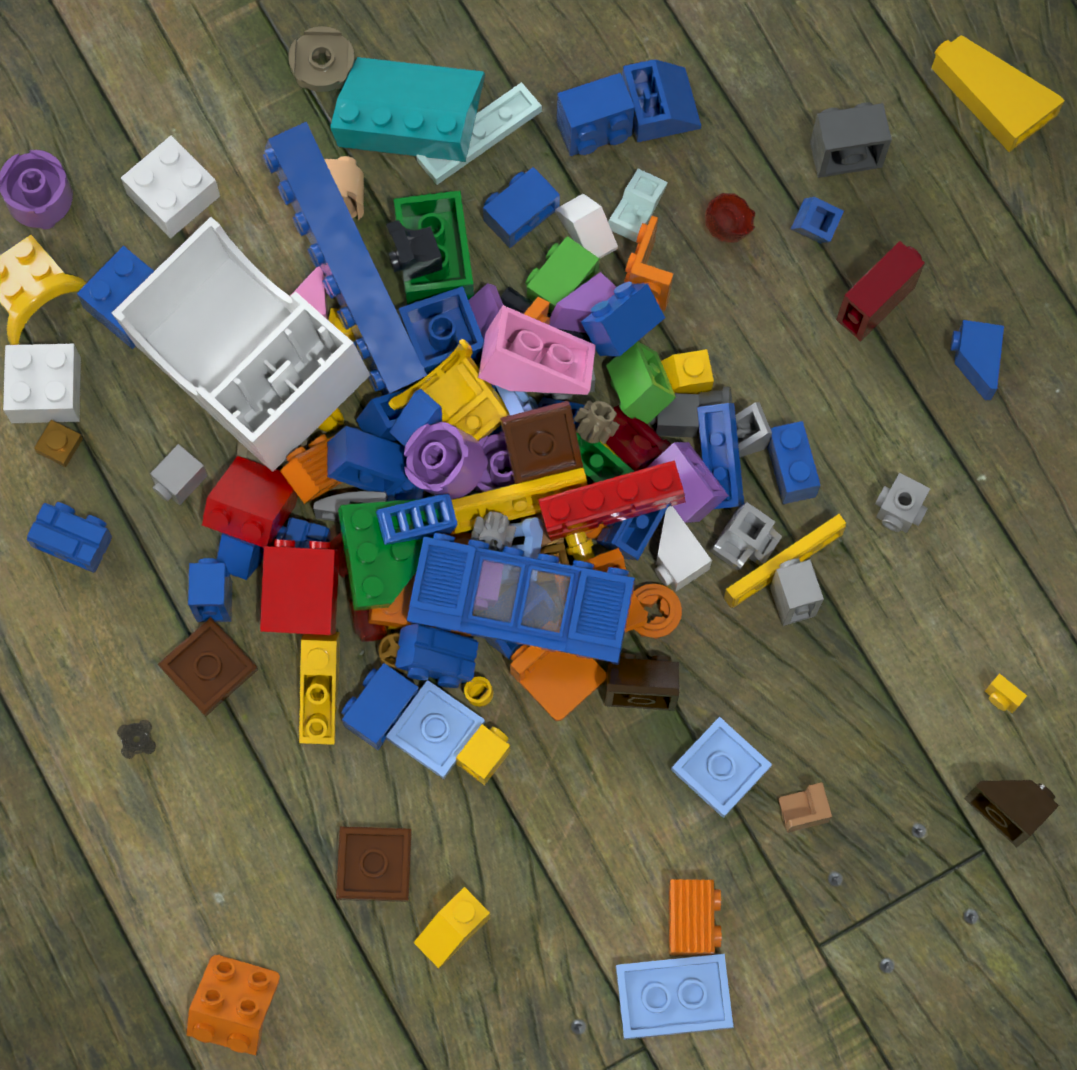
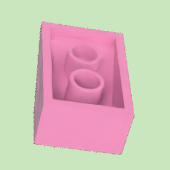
M503 305L485 333L478 378L508 391L587 395L591 388L596 345Z

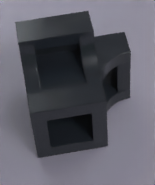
M399 220L386 224L388 240L393 251L388 253L394 273L400 271L404 282L443 270L442 256L431 226L421 230H409Z

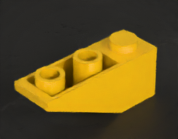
M336 632L333 635L303 634L299 743L335 744L340 632Z

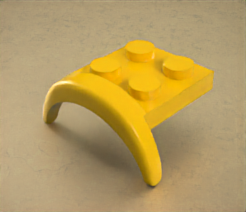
M29 235L0 256V304L9 314L7 336L10 345H19L20 335L25 324L41 306L60 295L79 292L87 283L77 276L65 274L32 235Z
M465 339L459 340L456 349L431 373L403 393L393 397L388 403L393 410L405 408L415 391L422 389L441 406L442 422L457 427L472 435L478 441L488 436L501 425L500 418L510 416L503 400L492 385L478 378L479 368L471 358L473 350Z

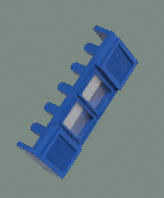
M434 533L433 538H423L407 621L410 624L418 623L441 630H453L476 637H488L516 645L524 644L539 647L546 651H559L574 654L581 658H594L619 665L635 585V578L628 577L629 571L608 567L607 572L593 570L594 564L573 560L572 566L558 563L559 557L540 553L537 559L524 557V550L512 547H503V552L489 550L490 544L476 540H469L468 545L455 543V537L440 533Z

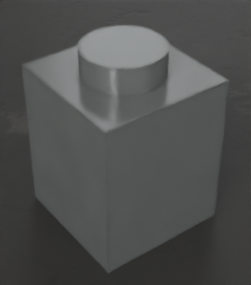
M674 393L676 398L650 422V425H656V433L659 436L696 438L699 428L697 407H699V394Z

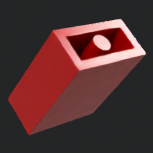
M237 456L208 495L202 526L264 548V546L271 544L295 508L298 495L281 471L275 469L272 472L265 465Z
M274 539V546H264L260 632L316 635L336 634L340 549H330L331 542L309 541V548L295 547L296 540Z

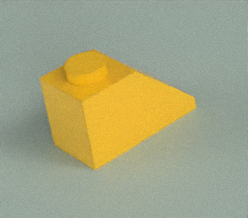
M707 349L675 354L661 361L674 393L699 394V392L712 391L714 379Z
M464 887L437 913L413 943L439 969L490 919V912Z

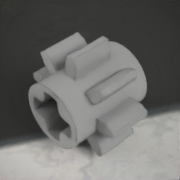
M489 512L485 515L484 519L476 517L471 540L490 544L489 550L502 552L503 547L512 546L516 527L509 526L507 516L498 512Z

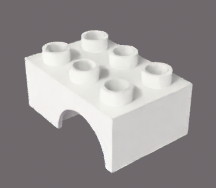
M212 217L198 228L112 312L135 346L272 472L370 376L354 343L296 291L289 296L272 283L248 260L228 237L221 225Z

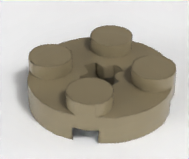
M326 26L313 27L304 31V35L297 41L295 39L289 50L290 69L297 84L302 88L317 92L343 88L355 63L354 49L350 41H347L338 30ZM320 53H325L326 58L330 59V61L324 65H318L317 62H313V59L319 58Z

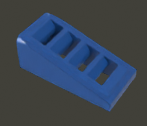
M450 494L432 496L376 511L384 545L433 537L434 533L451 534L457 527ZM435 509H437V511H438L440 523H438V519H437V515H436ZM421 511L426 513L428 526L423 524ZM406 514H411L414 529H409ZM392 516H397L401 531L399 533H395Z

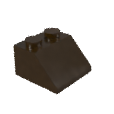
M621 653L619 665L611 664L608 661L605 706L675 711L679 698V662H672L670 657L661 655L651 656L650 660L636 659V655Z
M1032 780L980 781L964 798L1016 848L1031 837L1059 806L1054 801L1055 795L1049 788L1041 783L1037 785Z

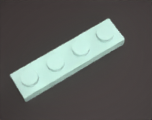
M521 82L476 114L466 162L416 155L417 162L434 183L438 185L541 113L542 105Z

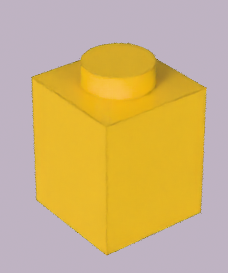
M481 725L457 755L456 764L485 786L509 755L510 745L506 743L509 738L494 726L489 730L484 725Z

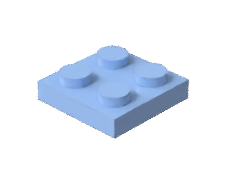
M427 680L387 734L386 739L442 779H445L456 764L457 755L479 727L484 725L485 719Z
M719 717L674 764L671 771L724 818L771 768L772 764Z

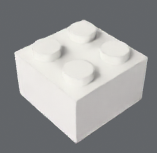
M169 136L121 177L126 194L170 239L220 197L216 180L172 136Z
M75 344L5 345L3 411L11 423H47L51 420L55 422H80L81 357Z

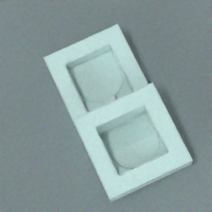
M637 169L625 188L622 200L608 221L611 231L636 242L642 223L647 224L668 182Z

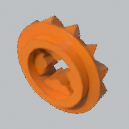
M647 584L636 589L634 592L643 609L644 607L652 608L658 599L661 600L659 612L663 616L662 618L656 616L654 620H651L650 624L646 623L634 630L641 637L646 636L654 639L670 635L679 625L682 616V607L678 596L670 588L661 584Z

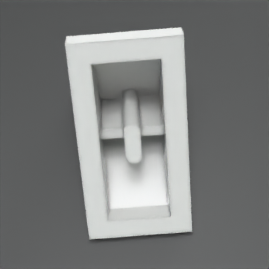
M581 194L555 209V213L572 239L601 259L618 249L602 206L585 194Z

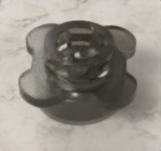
M141 720L139 723L124 724L119 727L117 734L121 738L123 744L121 754L125 758L132 759L136 754H152L155 751L156 743L151 738L152 725L149 721ZM136 736L140 737V741L137 743L133 741Z

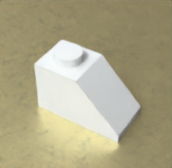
M669 506L664 516L655 572L665 586L670 584L676 592L710 569L712 560L674 507Z

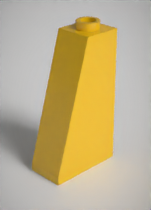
M962 35L952 42L946 40L934 52L936 56L931 69L1008 152L1012 151L1059 114L1065 101L1060 95Z

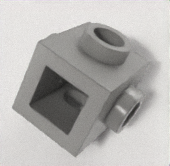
M899 473L891 489L884 486L875 503L881 507L876 518L882 520L881 523L892 531L907 533L912 523L917 526L920 525L928 509L922 504L930 488Z

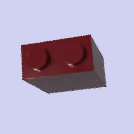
M899 241L844 295L836 320L860 342L915 289L925 265L919 252Z

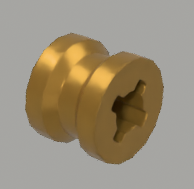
M390 634L383 638L379 645L378 651L381 664L385 663L396 672L404 673L406 670L398 669L395 666L396 659H393L397 658V651L400 649L398 645L400 634Z

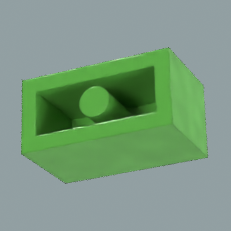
M568 236L561 244L555 243L550 248L545 258L547 260L541 269L535 268L525 282L527 285V299L534 302L537 297H540L550 302L548 312L551 314L559 301L589 281L599 271L600 258Z
M639 341L621 356H616L606 365L612 379L610 381L611 386L617 392L620 399L619 406L624 414L630 418L636 417L648 424L676 398L658 353Z

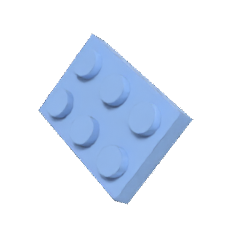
M725 954L616 965L624 1040L733 1028Z

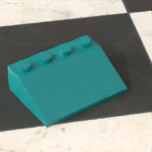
M357 57L337 98L330 128L338 147L410 156L423 155L427 158L466 162L485 72Z

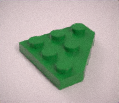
M420 499L349 504L339 507L338 513L354 611L389 608L416 573L423 539L384 545L376 511ZM435 509V512H436V515H437V519H438V523H440L438 511H437V509ZM421 511L423 524L428 526L426 513ZM406 514L409 529H414L411 514ZM392 516L395 533H399L401 531L397 516Z

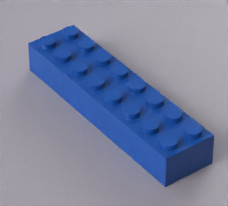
M307 122L269 138L265 146V154L262 155L269 172L271 174L276 172L281 181L277 188L285 205L291 203L296 213L294 214L295 217L292 218L300 236L306 235L311 244L307 251L316 268L321 266L326 275L325 279L322 280L325 290L330 299L337 298L341 307L337 314L345 330L351 328L356 338L353 343L362 360L366 359L371 371L369 372L370 376L368 379L375 392L380 390L382 395H387L427 376Z

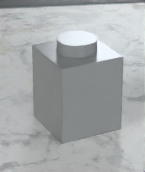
M179 444L150 473L155 484L153 490L165 501L168 502L172 498L179 505L208 476L204 465Z

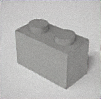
M791 559L779 565L780 568L776 569L770 590L782 625L785 626L816 617L824 598L811 560L800 562L799 559Z

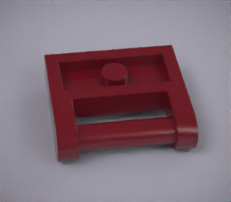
M619 405L613 408L617 413L613 421L617 422L619 427L614 436L609 437L606 444L634 472L648 467L672 445L667 439L663 440L645 422L636 417L630 418L625 415Z

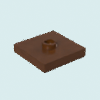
M568 401L500 418L515 484L583 468L571 406Z
M211 617L158 663L163 672L205 717L258 671L257 666Z
M340 826L336 899L409 902L412 829Z

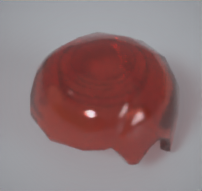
M721 193L707 205L705 224L710 234L716 239L725 243H735L745 239L754 230L755 226L753 223L756 213L737 194Z

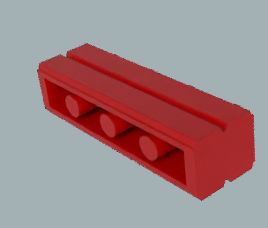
M675 460L538 499L550 541L598 528L599 524L605 526L665 509L667 505L672 507L686 503L685 493Z

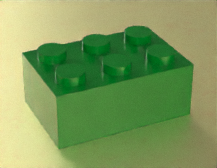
M461 191L395 198L396 221L399 220L409 230H421L431 226L442 256L443 270L404 282L407 305L462 286L468 300L474 296V284Z

